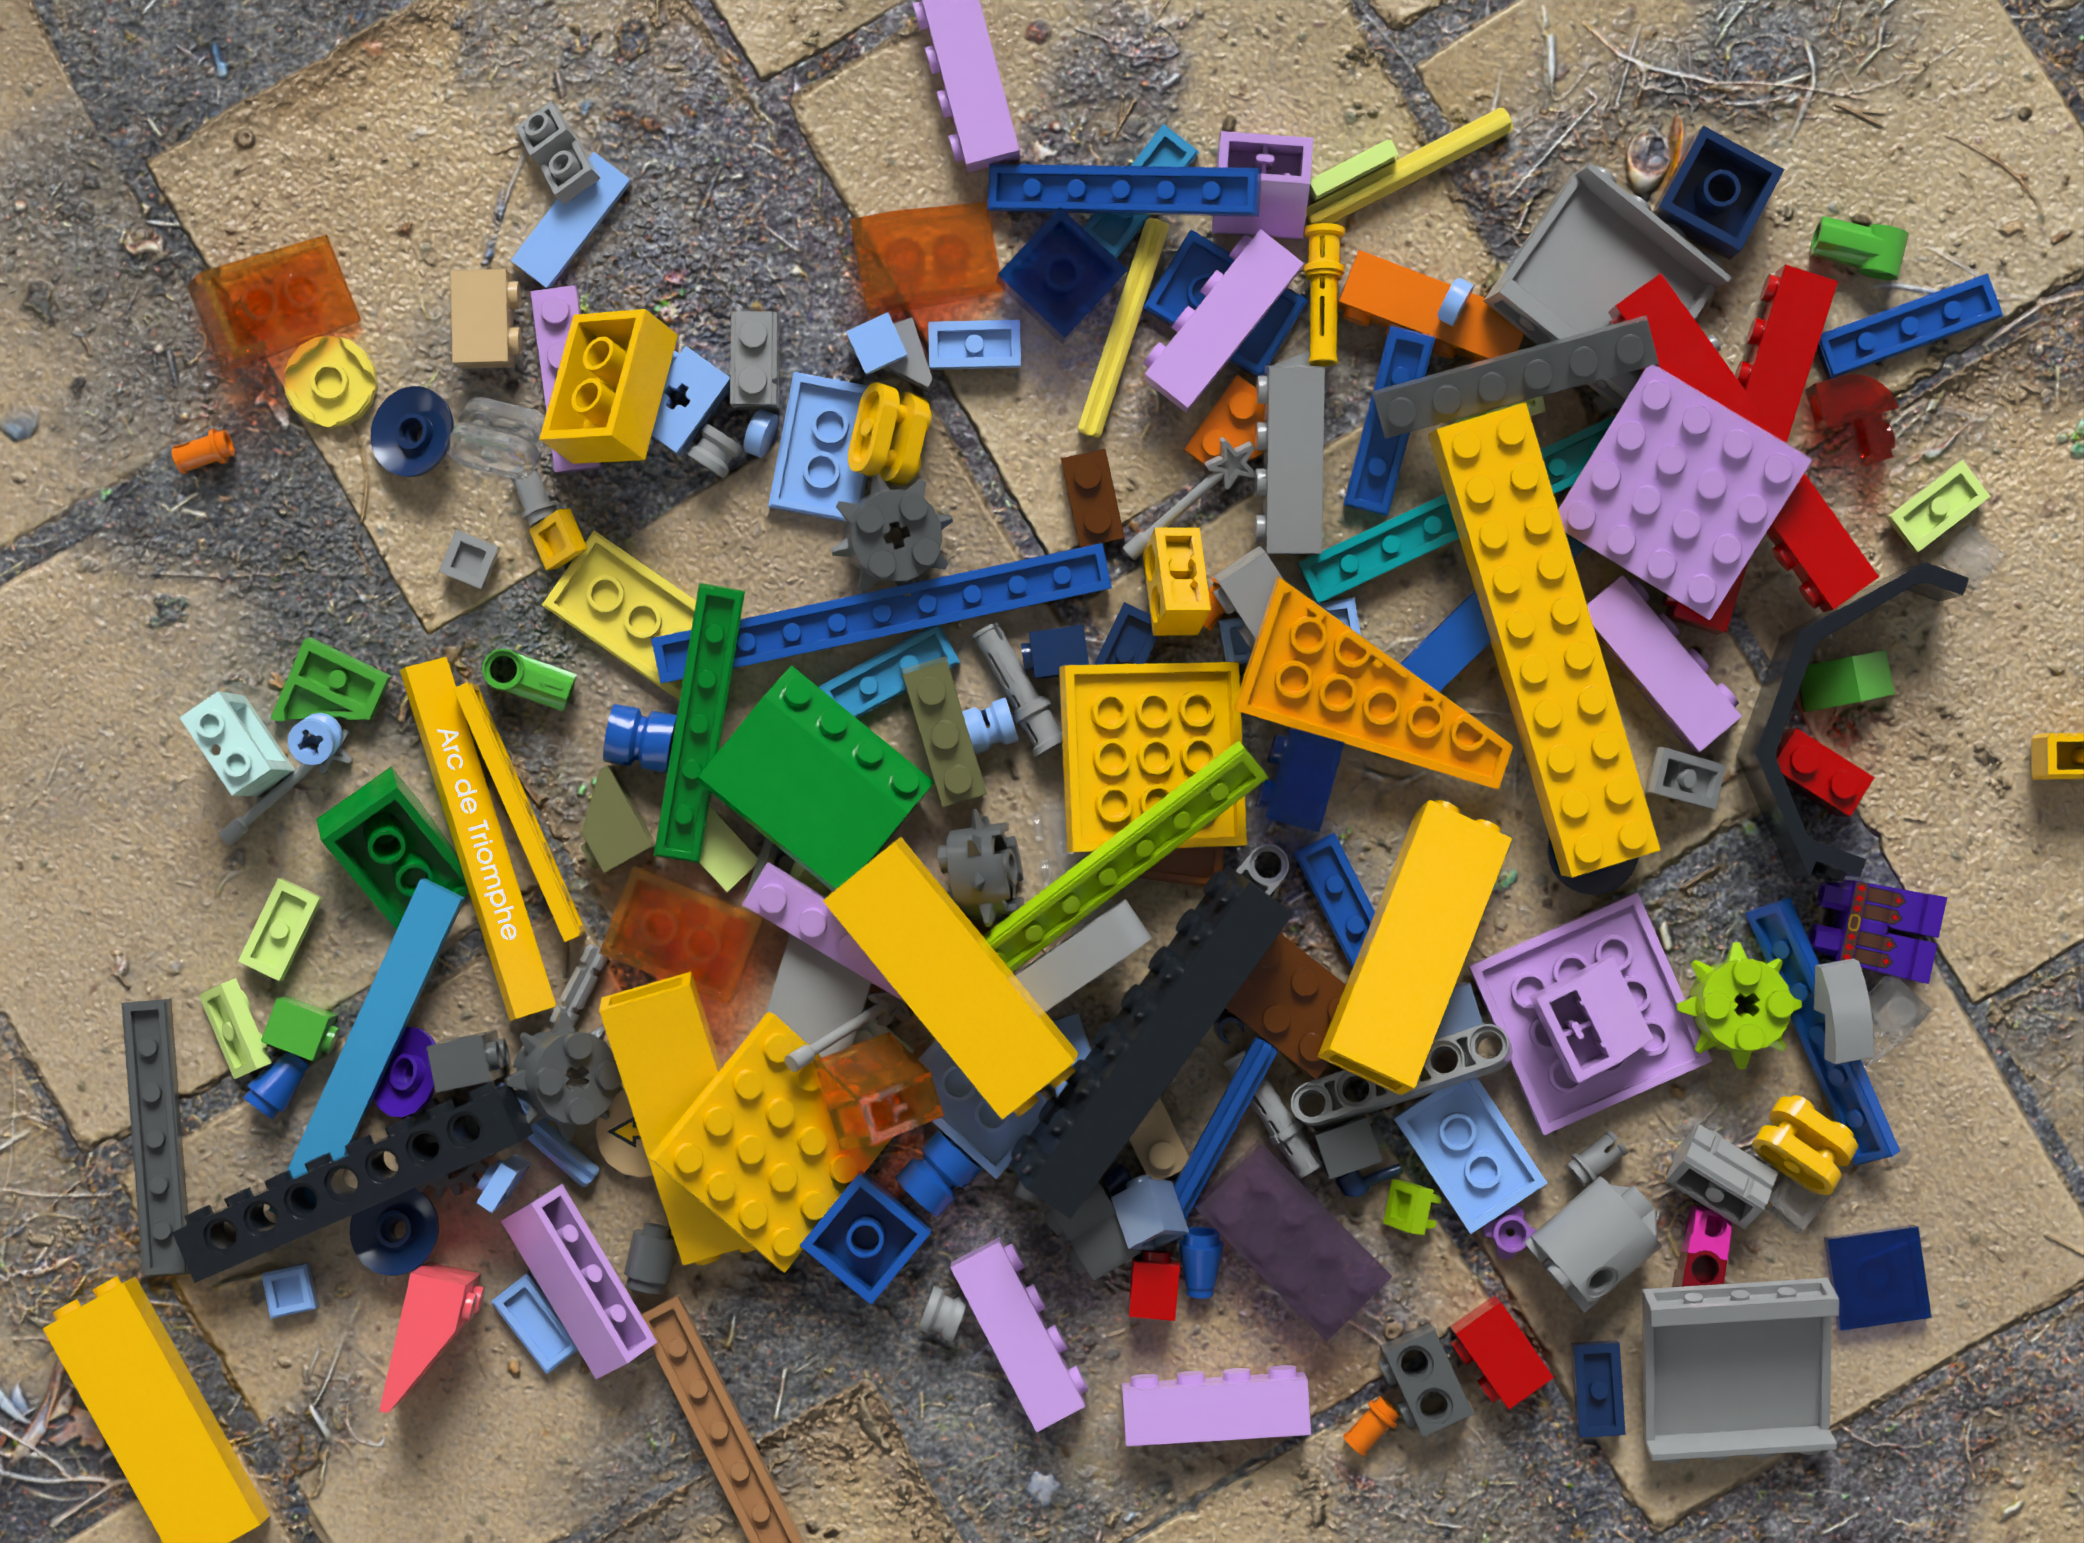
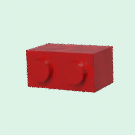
M1798 728L1784 729L1777 748V761L1786 784L1835 816L1851 817L1875 777Z
M1495 1295L1450 1326L1457 1336L1451 1342V1345L1466 1366L1473 1361L1476 1363L1484 1375L1477 1382L1492 1403L1501 1399L1505 1406L1511 1409L1554 1378L1509 1312Z

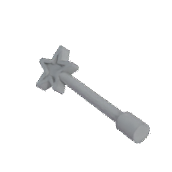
M1221 437L1219 439L1220 455L1205 462L1208 470L1213 472L1145 532H1139L1123 546L1127 554L1135 561L1143 554L1154 528H1167L1221 479L1222 485L1226 489H1230L1238 475L1254 478L1255 471L1247 463L1255 449L1254 445L1248 441L1233 448L1224 437Z
M342 730V745L336 753L321 764L307 765L302 763L241 818L233 819L218 833L224 842L229 846L237 842L248 832L249 825L316 766L319 765V773L324 775L327 774L334 760L351 764L353 758L343 748L351 734L350 730Z
M883 989L882 992L869 994L868 999L876 1005L809 1046L803 1045L786 1055L785 1063L792 1072L800 1070L813 1062L817 1054L877 1017L878 1025H889L894 1017L901 1022H909L911 1016L906 1002L903 998L900 1000Z

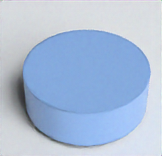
M1462 278L1455 279L1438 311V320L1453 327L1471 296L1474 284Z
M763 409L754 414L744 438L745 452L760 458L766 455L776 434L778 415Z

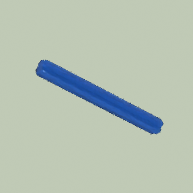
M1256 1037L1253 1039L1174 1184L1185 1220L1278 1052V1049L1264 1038Z

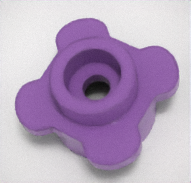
M1514 1205L1505 1211L1504 1214L1483 1226L1484 1234L1487 1237H1491L1497 1246V1255L1505 1260L1512 1259L1515 1256V1252L1523 1250L1526 1247L1523 1242L1536 1231L1534 1228L1529 1227L1524 1220V1211L1518 1205ZM1508 1228L1514 1229L1513 1236L1506 1235Z

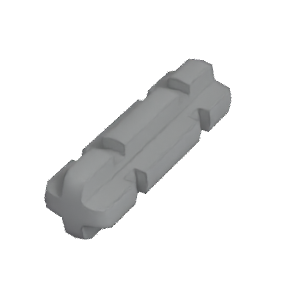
M593 944L586 946L580 958L581 966H576L560 997V1000H562L561 1005H556L550 1017L551 1024L554 1025L558 1013L565 1012L568 1014L573 1027H575L580 1017L577 1014L579 1009H584L600 978L597 975L599 970H604L610 958V954L606 950Z

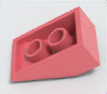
M427 1261L410 1274L380 1404V1412L389 1413L406 1398L466 1323L471 1321L473 1314H479L485 1294V1287L478 1286L481 1273Z

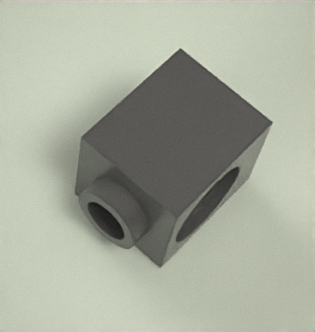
M1365 1115L1311 1131L1321 1161L1323 1162L1325 1173L1329 1179L1382 1162L1379 1150L1386 1148L1383 1134L1378 1122L1369 1123L1368 1117Z

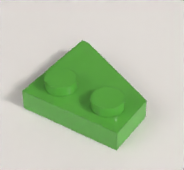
M311 637L305 638L271 715V719L275 721L305 719L315 713L328 714L334 719H372L376 715L392 676Z

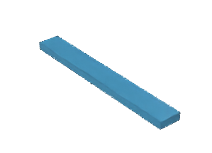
M425 878L420 879L287 1169L291 1171L293 1177L307 1172L304 1163L330 1152L333 1160L347 1154L344 1146L353 1142L358 1134L464 903V897ZM304 1187L306 1201L316 1206L317 1198L315 1193L310 1188ZM270 1207L268 1211L276 1214L273 1208Z

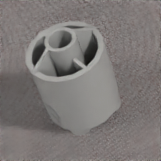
M1601 1176L1523 1242L1541 1263L1547 1258L1549 1259L1542 1266L1559 1286H1562L1565 1290L1572 1286L1566 1293L1584 1313L1662 1247L1657 1239L1656 1214L1658 1213L1650 1202L1634 1185L1631 1187L1610 1185Z

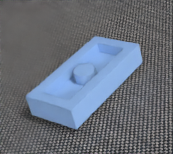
M1020 320L928 322L930 370L1021 368Z
M515 1154L505 1161L499 1159L495 1165L491 1164L477 1185V1188L482 1190L483 1193L476 1203L491 1213L507 1203L531 1163Z

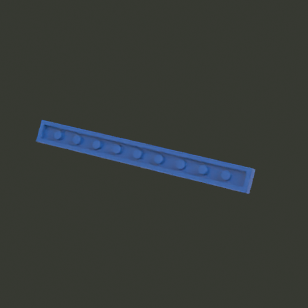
M1103 543L741 619L732 669L1111 589ZM911 593L910 597L905 596V594ZM691 630L651 638L661 684L683 679Z

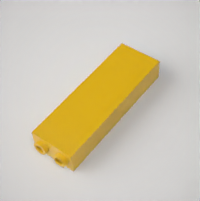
M1428 800L1415 812L1317 1056L1401 1096L1413 1090L1417 1084L1512 841L1511 837L1500 833L1501 829L1496 824L1482 819L1474 821L1459 814L1460 810L1455 805L1443 800Z
M899 837L823 900L824 904L1002 1120L1012 1112L1017 1117L1021 1116L1039 1101L1035 1093L1048 1083L1053 1088H1056L1076 1071L1072 1064L1076 1061L1079 1054L902 837Z
M692 972L602 997L599 1013L682 1265L694 1262L696 1265H707L721 1258L722 1254L735 1250L744 1253L755 1251L756 1249L649 1159V1156L722 1068Z
M116 1276L93 1289L96 1296L94 1300L81 1306L78 1299H75L52 1312L56 1321L44 1327L43 1331L163 1543H229L258 1527L270 1517L263 1501L136 1276L123 1283Z

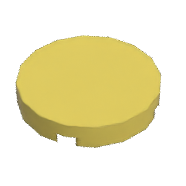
M320 336L305 342L289 358L285 370V395L294 411L310 423L327 428L347 426L361 418L373 404L378 387L376 368L368 354L351 340L342 337Z

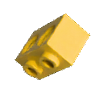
M1154 528L1143 552L1153 636L1198 635L1211 611L1200 528Z

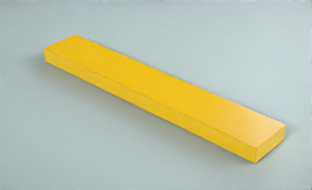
M466 682L453 688L564 942L585 935L586 929L479 686Z

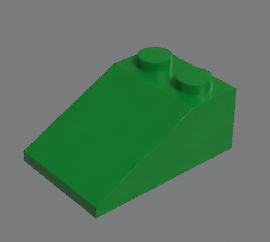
M392 766L316 819L321 842L396 930L420 879L425 878L462 897L469 894L456 851L420 800Z

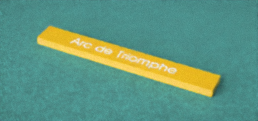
M447 657L404 667L399 671L509 1020L512 1021L555 1007L554 996L469 726L453 690L456 685Z

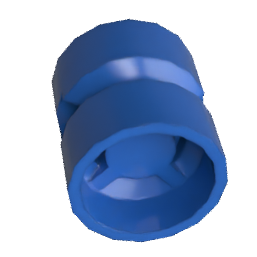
M614 704L606 728L603 761L631 766L635 760H639L642 769L667 773L677 715L652 711L647 717H643L639 708Z
M940 1129L923 1146V1159L912 1158L895 1176L897 1182L921 1206L936 1217H939L956 1199L954 1188L956 1186L966 1187L982 1170L981 1166Z

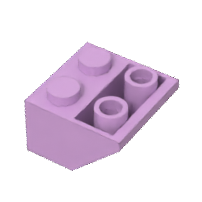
M1221 131L1218 141L1216 167L1259 168L1262 170L1259 217L1213 216L1212 233L1255 236L1262 229L1272 238L1303 240L1311 179L1313 138Z
M1612 955L1529 995L1569 1079L1577 1083L1622 1062L1654 1039Z

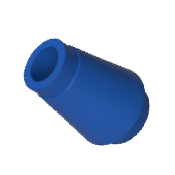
M286 1051L283 1056H280L247 1085L250 1090L243 1098L273 1120L279 1111L285 1112L310 1065L297 1055Z
M1190 1227L1188 1228L1189 1233L1183 1235V1239L1178 1242L1186 1295L1193 1298H1210L1214 1295L1224 1242L1220 1240V1231L1217 1229Z

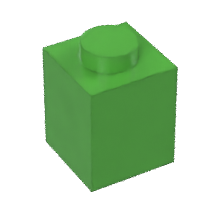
M289 996L277 998L261 1042L311 1061L323 1057L324 1052L330 1054L337 1042L340 1028L335 1027L338 1015Z

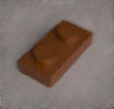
M1106 449L1061 458L1079 548L1124 540L1125 536Z

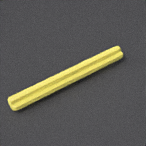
M1497 108L1307 205L1306 220L1308 224H1333L1511 133L1513 123L1510 115L1504 108Z
M1148 218L1145 221L1078 425V431L1086 436L1099 438L1102 435L1169 230V224L1162 220Z

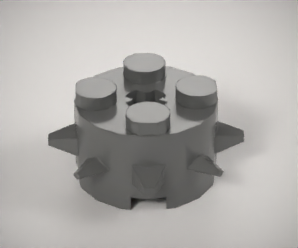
M878 473L872 476L871 494L863 497L856 504L838 501L836 508L847 523L843 528L844 540L831 549V553L833 556L849 557L852 564L861 570L859 590L866 592L879 580L895 581L897 586L911 584L914 577L926 572L929 567L946 569L948 562L940 554L942 530L953 522V518L951 515L936 514L933 506L924 498L926 482L924 480L918 479L906 490H890ZM890 523H893L894 528H899L901 531V537L897 539V546L895 548L893 542L885 543L883 534L890 532ZM911 593L905 594V596L910 597Z
M973 809L971 828L950 831L946 838V845L938 846V863L943 874L948 873L951 890L947 891V893L969 920L983 918L986 927H991L992 923L995 927L1002 922L1004 914L1013 913L1024 905L1023 897H1015L1017 881L1024 880L1021 857L1015 836H1005V831L1009 830V823L991 824L988 816H983L981 819L977 809Z
M564 1012L558 1013L552 1031L540 1032L534 1036L526 1033L520 1035L523 1045L513 1065V1068H517V1071L505 1078V1085L518 1089L514 1091L521 1105L528 1111L526 1119L530 1126L541 1119L555 1121L563 1140H572L577 1125L589 1124L598 1117L605 1120L610 1117L608 1108L617 1094L618 1087L622 1084V1079L613 1052L607 1043L603 1041L606 1034L603 1026L591 1033L576 1032L568 1014Z

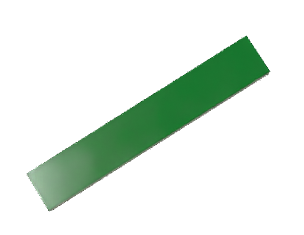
M699 582L654 856L694 863L700 862L711 792L696 781V778L719 750L745 590Z

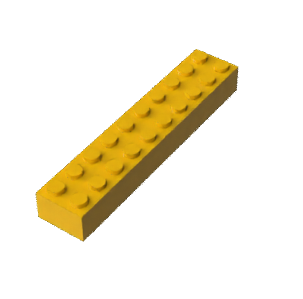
M1526 402L1432 431L1428 434L1561 875L1576 877L1660 851V845Z

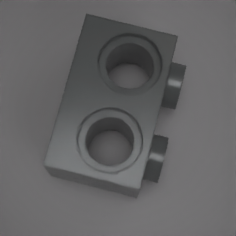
M497 1030L444 1040L427 1046L436 1093L493 1081L506 1075L504 1066L510 1065L507 1042L505 1038H498Z
M1430 1323L1380 1345L1385 1358L1377 1362L1388 1386L1398 1384L1404 1400L1398 1402L1397 1406L1408 1429L1417 1426L1421 1435L1425 1437L1473 1415L1440 1339ZM1410 1350H1419L1424 1353V1363L1416 1371H1405L1401 1368V1359ZM1430 1392L1442 1394L1443 1405L1438 1411L1425 1413L1420 1409L1421 1400L1426 1394Z

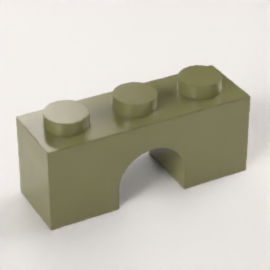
M946 656L903 668L904 681L942 807L987 794Z

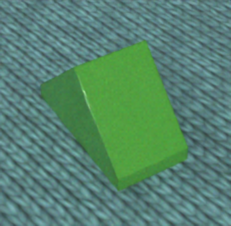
M1886 650L1808 665L1799 688L1803 712L1895 695Z

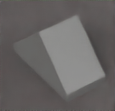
M913 318L893 323L908 357L882 369L930 393L934 383ZM849 340L846 347L850 353L856 355Z

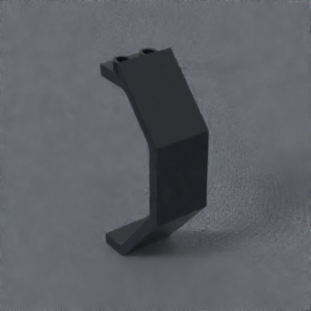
M1927 562L1903 568L1855 594L1834 610L1822 612L1780 635L1736 756L1789 877L1810 878L1813 875L1828 881L1836 880L1843 882L1845 876L1860 877L1867 860L1818 842L1808 835L1777 761V748L1816 644L1821 639L1905 590L1940 602L1963 596L1970 578Z

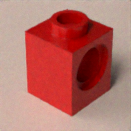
M1143 1250V1256L1132 1258L1128 1304L1129 1317L1175 1321L1180 1263L1178 1259H1170L1171 1252Z

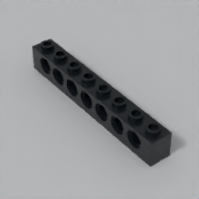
M493 1081L467 1092L469 1101L456 1107L452 1099L426 1110L428 1119L414 1124L412 1118L408 1117L386 1127L385 1130L388 1136L373 1142L371 1135H367L345 1145L346 1155L333 1160L331 1153L328 1152L304 1163L307 1172L293 1177L291 1171L287 1170L265 1180L264 1183L267 1189L253 1195L250 1187L224 1198L227 1206L213 1212L209 1204L185 1215L184 1218L187 1224L175 1230L172 1234L194 1283L520 1143L534 1133L527 1122L526 1115L514 1088L504 1085L496 1089ZM466 1115L475 1118L479 1123V1136L471 1134L466 1129ZM425 1133L434 1136L438 1141V1154L427 1149L424 1143ZM385 1151L392 1153L398 1161L397 1171L391 1170L385 1164ZM344 1169L350 1170L356 1176V1189L350 1187L345 1182ZM304 1187L310 1188L315 1193L317 1198L316 1206L306 1201ZM264 1204L269 1205L275 1211L276 1223L266 1218ZM225 1222L234 1227L236 1240L229 1238L225 1233Z

